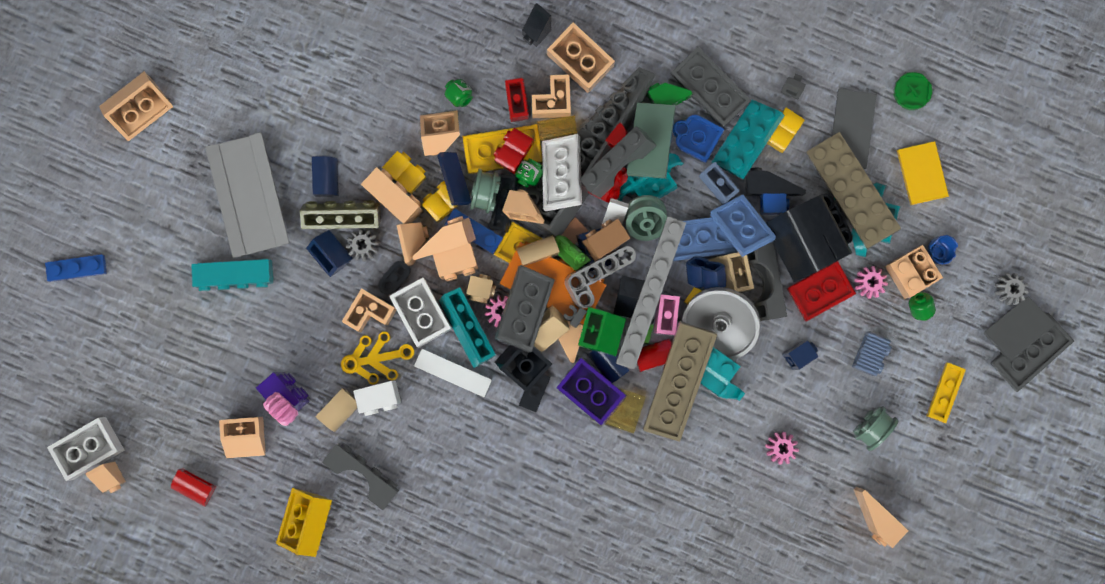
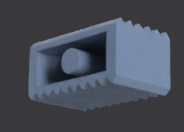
M717 162L711 164L699 175L700 179L722 205L739 192L737 186H734L732 180H729V177H727V174H724L722 168H719Z
M870 331L866 332L852 368L871 376L880 374L884 368L882 361L891 351L892 346L889 345L891 340Z

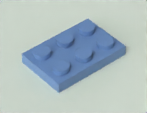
M744 195L723 204L710 213V216L742 257L775 240V234Z

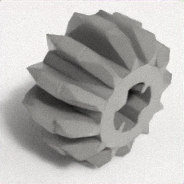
M359 229V235L356 232H352V235L355 237L354 239L347 238L352 243L346 245L347 249H352L349 255H355L354 259L357 261L361 257L362 261L366 262V255L373 259L374 257L371 252L378 253V250L373 248V246H379V242H373L377 236H370V230H367L364 234L363 229ZM363 241H365L367 247L365 249L362 248L363 250H360L361 247L358 246L359 243H363Z
M1006 273L1004 277H999L998 281L1000 284H995V287L999 288L995 295H1001L999 301L1005 300L1006 305H1011V303L1017 305L1019 300L1024 301L1025 297L1023 294L1029 293L1024 288L1029 284L1022 283L1025 277L1018 278L1017 273L1012 275Z

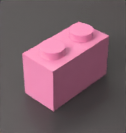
M661 294L656 307L653 333L675 335L679 296Z

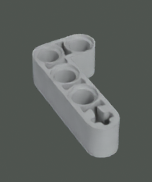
M629 246L618 248L569 274L565 278L564 283L574 304L579 308L591 307L594 303V295L589 285L632 263L636 258L635 250ZM624 252L628 253L625 259H617V257L623 256ZM607 259L611 260L612 267L610 270H608L605 267V261ZM590 268H593L596 272L593 279L588 276ZM573 277L579 280V285L576 288L571 285ZM582 294H585L588 298L585 305L580 302Z

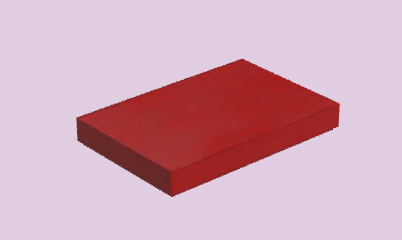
M838 261L787 288L805 322L856 294Z

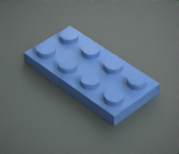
M712 217L683 221L686 222L673 261L688 260L693 257L703 258L733 254L738 251Z

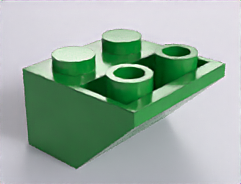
M588 307L578 346L616 356L626 319L609 312Z

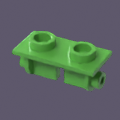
M558 235L555 238L560 251L558 255L573 270L577 271L591 261L567 237Z

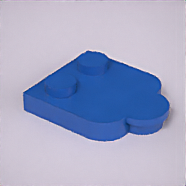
M691 115L686 121L678 120L673 125V134L676 137L678 149L704 163H707L724 132V128L698 115Z

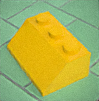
M292 488L276 544L296 555L316 557L332 500L318 494Z

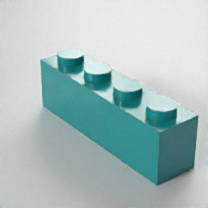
M269 259L191 264L192 287L199 288V291H211L210 287H218V290H229L230 286H237V289H248L249 285H256V288L268 287V284H273V263Z
M459 287L444 294L438 301L473 368L491 360L496 354L461 288Z

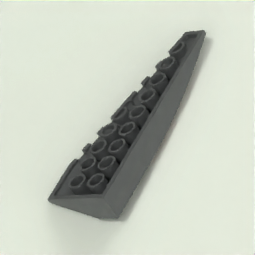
M639 67L622 84L623 87L619 91L613 92L609 96L610 100L604 106L600 105L595 110L596 113L591 118L588 117L571 134H578L580 136L581 178L611 150L605 139L615 127L621 123L628 130L635 117L637 103H642L655 77L653 72ZM543 175L536 186L529 185L527 188L522 185L520 188L528 192V195L533 199L545 220L544 224L529 223L550 236L553 235L554 238L558 235L562 236L581 205L545 211L543 209ZM581 182L583 204L589 193L588 189Z

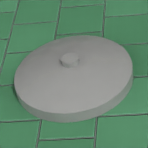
M716 287L698 293L686 306L682 318L683 323L716 332L717 337L714 347L732 360L747 354L757 342L760 332V317L754 304L742 293L729 288Z

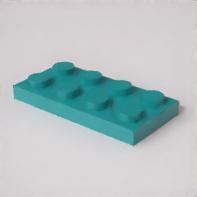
M752 99L711 163L717 162L719 168L744 179L785 115L781 111Z

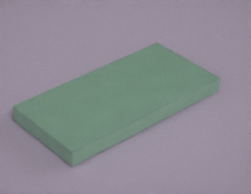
M637 103L634 127L637 126L645 131L657 146L643 159H637L628 163L627 176L666 178L676 110L675 105Z

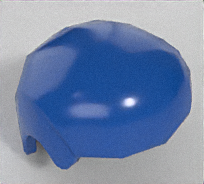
M949 235L937 236L930 241L927 252L935 264H949L956 257L955 252L958 243L954 237Z

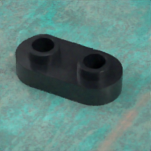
M404 261L395 262L378 283L379 290L386 295L394 294L410 276V266ZM401 267L405 269L403 274L398 273V269ZM387 282L392 283V287L390 289L386 288Z

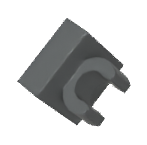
M795 73L794 78L788 77L781 93L798 100L806 84L801 82L802 76Z
M570 305L569 308L574 312L573 316L566 314L563 316L567 320H572L570 325L577 328L587 311L580 307L577 312L576 307Z

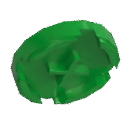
M909 72L901 76L893 89L897 104L907 110H918L924 107L930 101L933 93L930 81L923 74L917 72Z

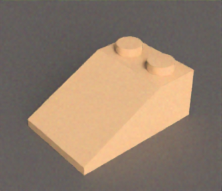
M459 216L447 221L448 225L442 227L413 256V260L460 247L476 240L470 219H463V216Z
M855 487L854 492L869 531L873 534L871 537L879 545L893 548L909 530L866 490Z

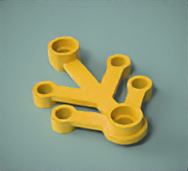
M381 332L368 356L360 358L365 347H369L372 344V339L369 336H362L353 354L346 355L341 360V368L348 374L356 372L367 379L369 384L375 385L380 380L378 374L370 373L361 367L369 364L386 375L388 380L394 381L398 378V372L395 369H389L380 362L400 357L409 360L414 356L415 350L411 345L404 344L399 350L378 354L384 344L388 343L391 339L388 332ZM383 334H387L388 339L386 341H382L381 336ZM364 338L369 339V343L367 345H364L362 343ZM410 349V355L405 356L404 350ZM350 360L354 362L352 368H349L347 365ZM391 371H394L396 374L393 379L389 377ZM372 375H375L377 378L374 383L370 381Z

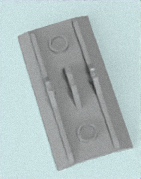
M262 133L206 146L232 257H241L290 244Z

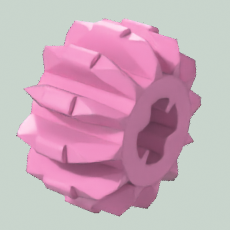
M871 266L870 269L864 267L863 272H857L860 278L854 279L855 283H859V286H856L855 289H862L860 295L864 296L866 294L868 299L872 295L877 298L879 297V292H885L882 286L888 285L887 282H883V279L887 278V276H880L882 269L876 271L875 266ZM872 278L871 281H874V285L869 286L870 284L867 281Z
M498 295L497 303L491 298L490 302L493 306L486 305V308L490 309L491 312H486L485 316H493L488 320L489 323L496 319L495 327H498L501 320L500 315L496 314V310H499L498 307L506 303L505 298L508 296H505L503 302H501V297Z
M274 392L263 403L265 410L281 425L287 426L298 415L296 408L280 393Z
M782 432L781 437L778 433H774L775 440L771 437L768 438L772 444L765 445L766 448L771 449L766 454L767 456L773 455L771 458L772 462L778 459V464L782 465L783 460L786 464L790 463L789 457L796 459V456L792 453L793 451L799 452V449L793 448V446L798 444L797 441L791 442L793 435L790 434L786 438V432ZM780 444L784 445L785 452L780 451L778 447Z

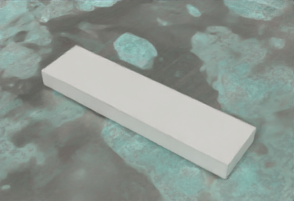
M421 349L414 365L421 370L482 397H485L492 382L491 379L424 349Z

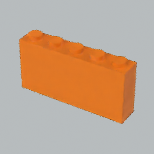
M525 241L524 244L520 242L517 248L525 246L530 243L527 241ZM517 250L500 282V285L510 290L517 268L522 265ZM549 257L525 266L555 279L546 308H550L553 305L562 315L573 316L574 312L569 308L570 305H573L578 312L579 307L574 304L564 283L565 278L575 272V270L563 259L559 258V260ZM573 277L571 285L576 288L579 285V280ZM604 279L589 285L594 295V303L590 308L595 309L606 287V284L603 283ZM582 294L580 302L585 305L588 298L585 294ZM586 314L579 324L584 325Z

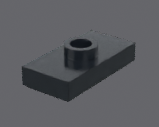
M543 374L528 392L524 391L518 406L537 412L551 377Z

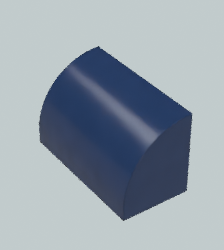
M312 156V188L315 197L339 196L337 158Z
M330 230L313 238L306 247L329 277L338 273L353 259Z
M594 350L587 354L602 375L611 383L616 382L629 372L627 367L616 364L618 355L612 356Z

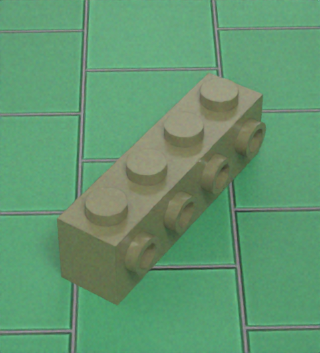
M349 200L344 203L326 201L325 203L317 204L316 201H308L300 209L301 229L379 228L381 222L380 202L375 203L373 200H366L363 203H356Z

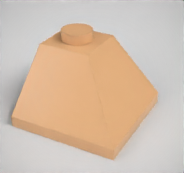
M457 110L420 116L421 140L425 156H434L440 152H445L460 135Z
M421 222L397 225L404 261L409 266H413L416 261L413 260V256L427 243L426 238L429 237L427 226L423 227Z

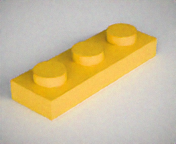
M948 362L945 363L928 409L927 417L947 423L966 369Z

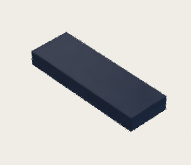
M440 152L437 157L451 205H469L471 198L457 152Z

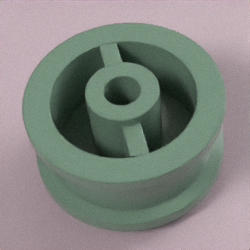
M480 168L478 169L476 181L473 183L470 210L474 208L483 209L487 214H489V211H494L501 177L497 176L498 172L489 174L482 172Z
M650 195L639 196L628 203L629 206L625 215L628 233L633 238L642 241L654 240L660 237L667 219L666 206L663 201L656 196Z
M884 406L877 407L874 411L870 410L864 416L865 421L853 430L854 438L856 440L861 439L867 445L866 449L872 451L887 439L897 426L899 420L896 417L891 418L886 413Z

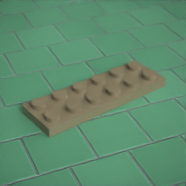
M840 132L806 152L866 249L901 230V227Z
M679 321L643 426V431L680 442L717 337L716 332Z

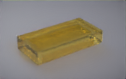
M575 115L537 121L540 141L577 134Z

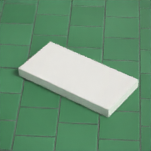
M574 134L542 141L543 209L551 211L582 205L580 136Z

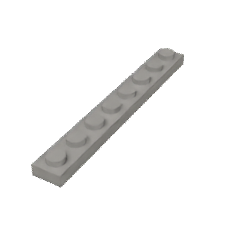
M667 216L616 364L635 369L686 222Z

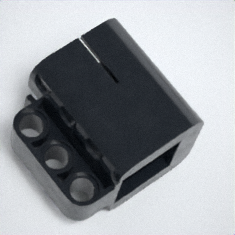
M825 193L814 197L766 222L775 234V240L772 242L793 282L805 278L852 254L848 245L852 242V233L834 198L830 194Z

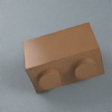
M609 219L601 224L602 229L599 231L594 229L585 235L587 239L582 241L594 261L602 258L630 239L619 219L613 222Z

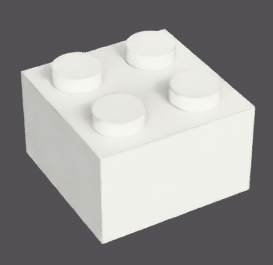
M389 381L353 391L359 414L364 413L365 416L379 413L378 409L381 408L384 411L396 409L397 404L401 403L396 381Z

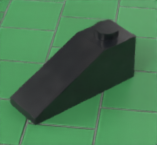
M538 3L534 5L522 29L523 40L529 45L533 44L537 47L551 32V15Z
M759 167L750 168V171L745 176L746 196H761L762 194L803 196L806 194L805 189L769 171H762V168Z

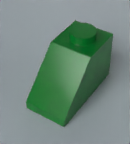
M656 83L649 88L650 91L647 93L651 104L675 106L692 96L691 90L668 83L661 85Z

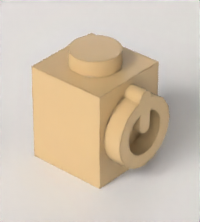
M479 274V277L470 276L466 293L470 296L469 300L487 304L488 300L490 301V297H494L496 286L493 285L494 281L490 280V276Z

